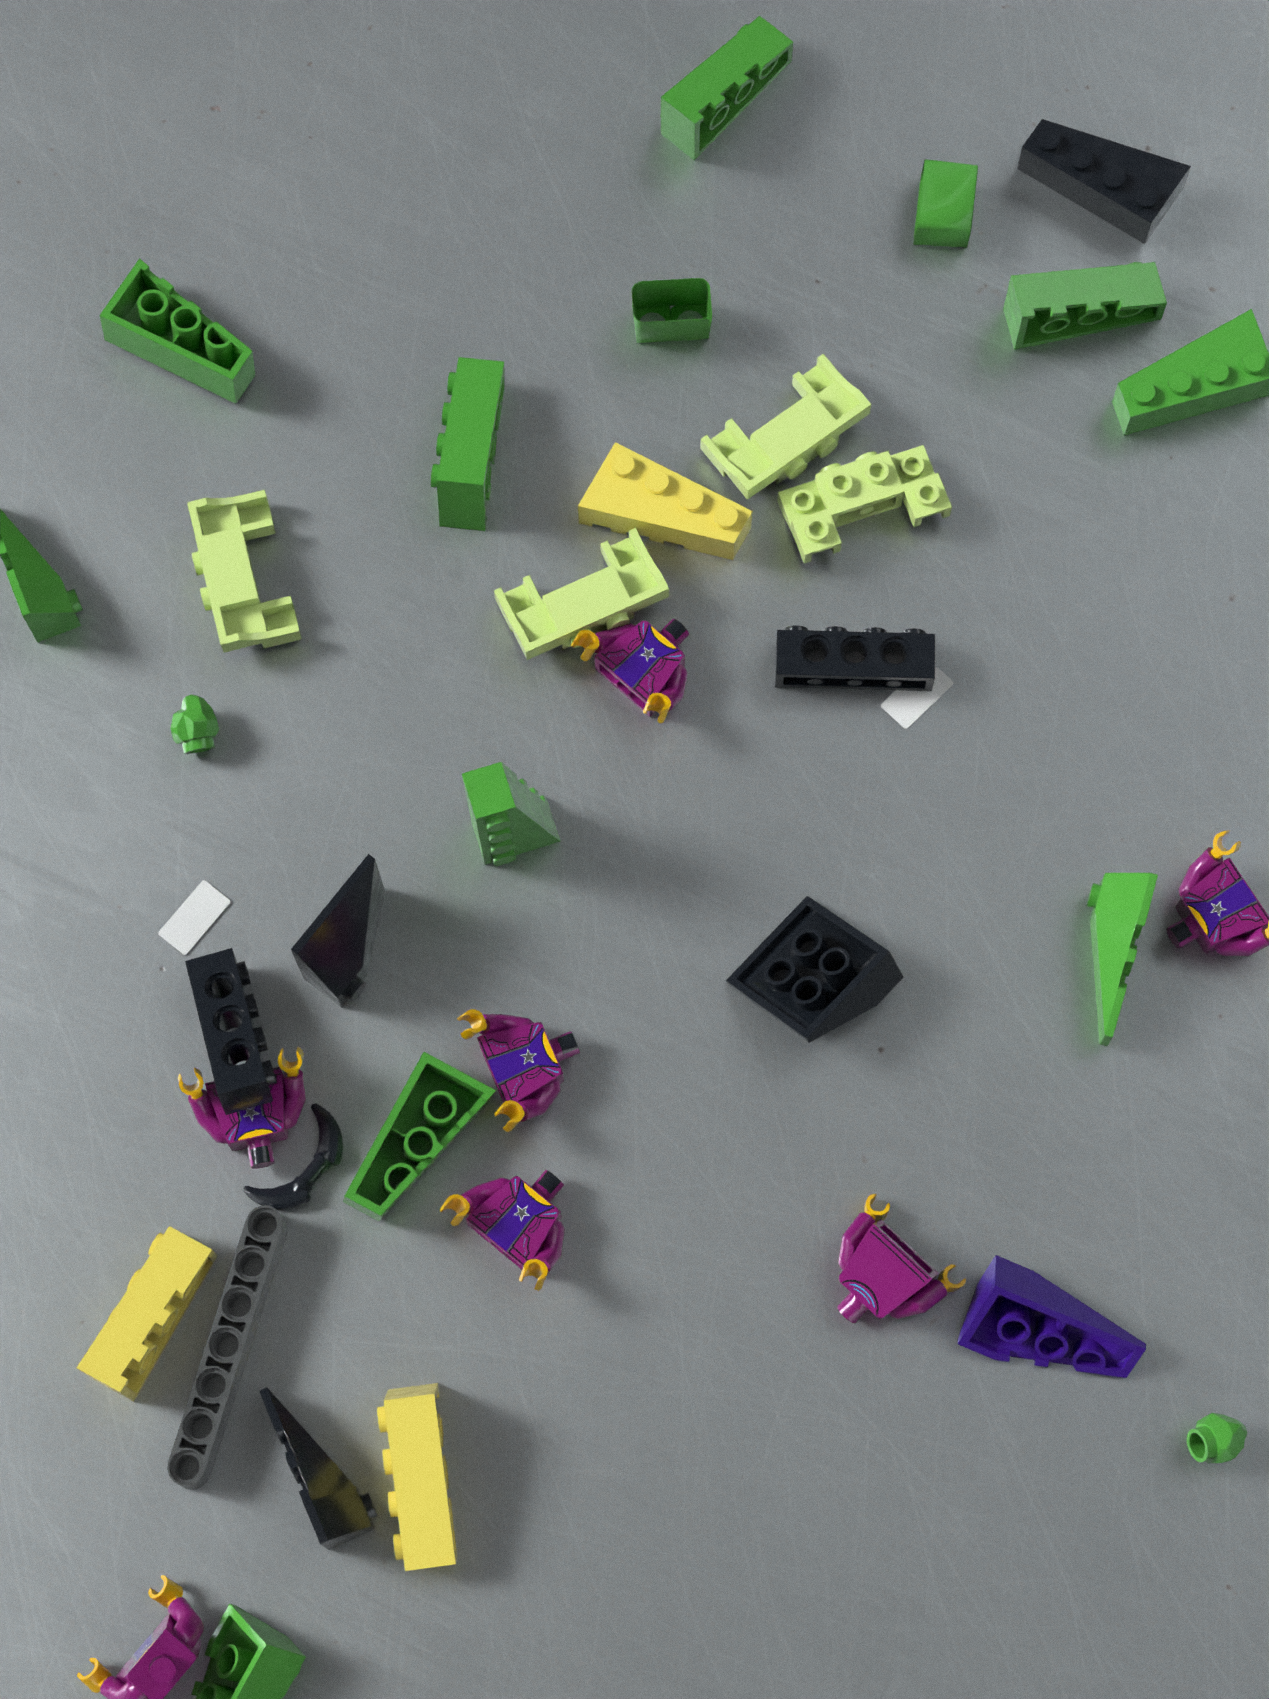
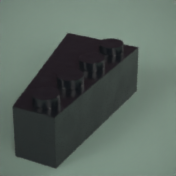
M1041 119L1022 146L1017 167L1021 172L1144 244L1183 190L1191 168L1190 165Z

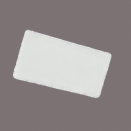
M935 668V680L932 691L896 690L881 704V708L904 729H908L953 685V681L939 668Z
M203 880L160 929L158 935L183 955H186L231 901L211 884Z

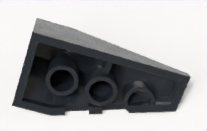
M267 1387L259 1390L280 1443L284 1444L287 1450L285 1458L297 1483L302 1486L303 1490L299 1491V1494L319 1543L326 1549L331 1550L374 1530L375 1527L371 1519L377 1517L378 1513L369 1493L360 1494L359 1489Z

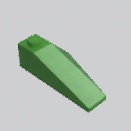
M0 509V557L6 567V574L22 616L37 643L80 627L81 624L77 612L83 611L75 589L67 591L61 577Z
M1105 873L1100 885L1093 883L1086 906L1093 908L1090 927L1100 1045L1108 1046L1113 1038L1126 993L1127 983H1125V979L1131 972L1137 954V945L1134 944L1140 936L1142 927L1145 926L1158 877L1157 874Z
M229 1603L208 1642L204 1654L211 1658L203 1682L195 1681L191 1695L197 1696L196 1699H282L294 1678L299 1674L306 1656L288 1636L240 1607Z

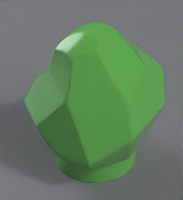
M188 695L183 698L181 709L173 714L170 729L173 741L177 744H182L184 754H193L215 748L213 738H215L219 731V725L213 709L204 698L197 695Z
M1211 1413L1198 1420L1196 1428L1188 1432V1450L1191 1456L1198 1462L1206 1461L1208 1464L1231 1461L1244 1448L1247 1428L1237 1419L1224 1414Z

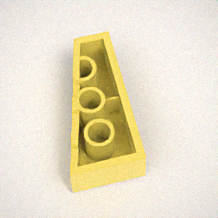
M616 442L578 504L579 524L593 526V524L611 528L613 532L625 535L629 530L636 528L639 535L649 537L651 541L663 544L664 541L683 545L684 549L730 560L735 558L751 530L753 512Z
M170 1226L164 1234L160 1232L155 1237L149 1248L148 1254L150 1256L141 1269L134 1273L126 1293L111 1312L107 1322L76 1367L91 1379L133 1402L218 1256L211 1248Z
M438 1383L388 1389L383 1400L384 1406L377 1407L380 1433L387 1432L389 1449L382 1450L385 1475L393 1474L395 1491L388 1492L389 1512L391 1518L398 1517L400 1528L399 1534H393L396 1560H404L405 1571L455 1565L457 1561L451 1498H448L447 1494L449 1489L447 1461L445 1455L442 1454V1447H444L443 1424L440 1413L437 1414L436 1399L439 1398Z

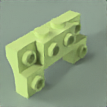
M824 354L817 358V364L803 375L799 371L793 375L792 386L802 396V399L753 432L750 440L732 418L725 422V430L712 439L708 435L701 438L700 449L723 477L728 475L747 500L773 481L779 484L787 477L791 480L799 476L807 468L808 462L817 456L820 458L826 457L838 446L840 434L870 414L871 403L859 389L850 384L837 371Z
M924 445L891 456L889 451L879 454L875 451L867 452L860 455L854 462L842 466L839 463L830 464L815 474V480L779 491L777 498L782 515L792 532L804 564L811 562L812 554L832 549L833 554L841 551L842 542L836 527L901 507L902 502H904L913 527L920 526L923 518L941 513L942 518L949 517L952 509L939 473L935 474Z
M265 490L234 497L203 498L187 502L198 548L197 552L191 553L197 576L204 574L207 586L200 588V593L205 611H213L223 652L261 643L263 648H269L301 640L291 596L261 603L246 541L276 534Z
M636 528L629 530V538L611 546L608 540L600 544L601 553L608 567L542 596V599L530 575L522 578L523 585L505 593L501 587L494 590L495 600L527 660L560 645L563 649L570 647L581 630H589L596 633L629 624L630 620L634 618V612L669 597V587L648 553Z

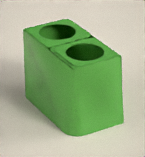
M924 159L913 245L967 248L972 229L978 165Z
M705 279L640 281L634 284L631 293L637 343L709 339L712 307L710 285ZM689 310L698 312L703 318L677 320L681 313ZM657 313L665 321L641 322L640 319L645 314Z

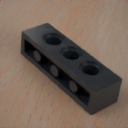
M793 625L786 627L784 630H777L775 687L932 691L935 680V634H928L922 629L912 628L906 629L902 633H890L883 628L872 627L864 629L863 632L847 631L843 627L832 626L825 628L824 631L808 630L804 626ZM811 650H818L825 655V659L814 662L809 660L805 654ZM857 651L865 659L861 662L853 663L846 659L845 654ZM896 652L904 658V661L893 664L888 662L884 655Z
M232 948L185 961L217 1094L225 1115L273 1102L270 1085L277 1084L271 1060L263 1062L261 1052L268 1050L262 1026L254 1027L253 1019L260 1017L254 994L246 995L244 986L251 984L245 961L237 963ZM241 1061H246L245 1063H243V1064H241V1065H236L237 1063H239V1062H241Z

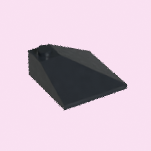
M369 854L291 948V952L304 980L341 1008L347 1000L351 1002L356 1000L366 986L364 979L367 977L385 895L376 860Z
M806 896L732 973L726 982L730 987L810 1043L876 1007L904 976L890 951L809 896Z

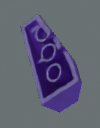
M995 1255L976 1285L957 1343L994 1360L1009 1362L1010 1357L1034 1360L1035 1366L1048 1367L1049 1362L1073 1365L1078 1372L1122 1378L1128 1377L1146 1350V1343L1035 1271L998 1255Z

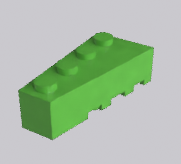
M459 357L456 372H449L447 394L452 395L450 403L444 402L442 425L446 426L445 433H438L436 455L441 456L440 464H433L431 471V487L437 488L439 527L478 531L486 530L485 500L490 501L492 464H495L497 431H499L505 390L504 361Z

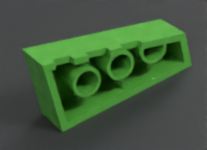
M758 16L750 24L742 26L732 39L661 96V135L695 161L790 64L793 55V41L761 16Z
M140 258L99 315L105 341L237 404L255 377L253 351L217 321L213 323L191 300L188 302L174 290V286L167 280L158 278Z
M1133 262L1127 265L1011 275L1003 311L1014 350L1161 320L1167 301L1156 263Z
M1252 309L1120 381L1117 384L1112 404L1124 436L1269 396V353Z
M498 762L462 773L470 818L485 865L489 863H494L496 866L505 865L514 861L517 858L516 855L561 842L547 798L544 795L539 796L538 791L534 787L529 789L527 782L523 778L518 780L516 773L504 763Z
M423 1052L344 1195L343 1202L380 1221L491 1101L496 1090Z

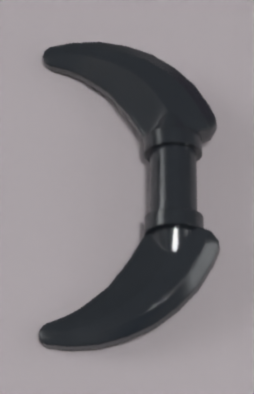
M316 1103L311 1106L319 1127L318 1148L311 1163L299 1177L296 1176L292 1182L285 1185L264 1189L245 1186L243 1192L251 1200L261 1206H271L276 1210L301 1206L310 1201L311 1196L309 1193L313 1189L312 1186L326 1169L329 1170L332 1165L337 1166L340 1164L344 1148L342 1132L337 1121L325 1108Z

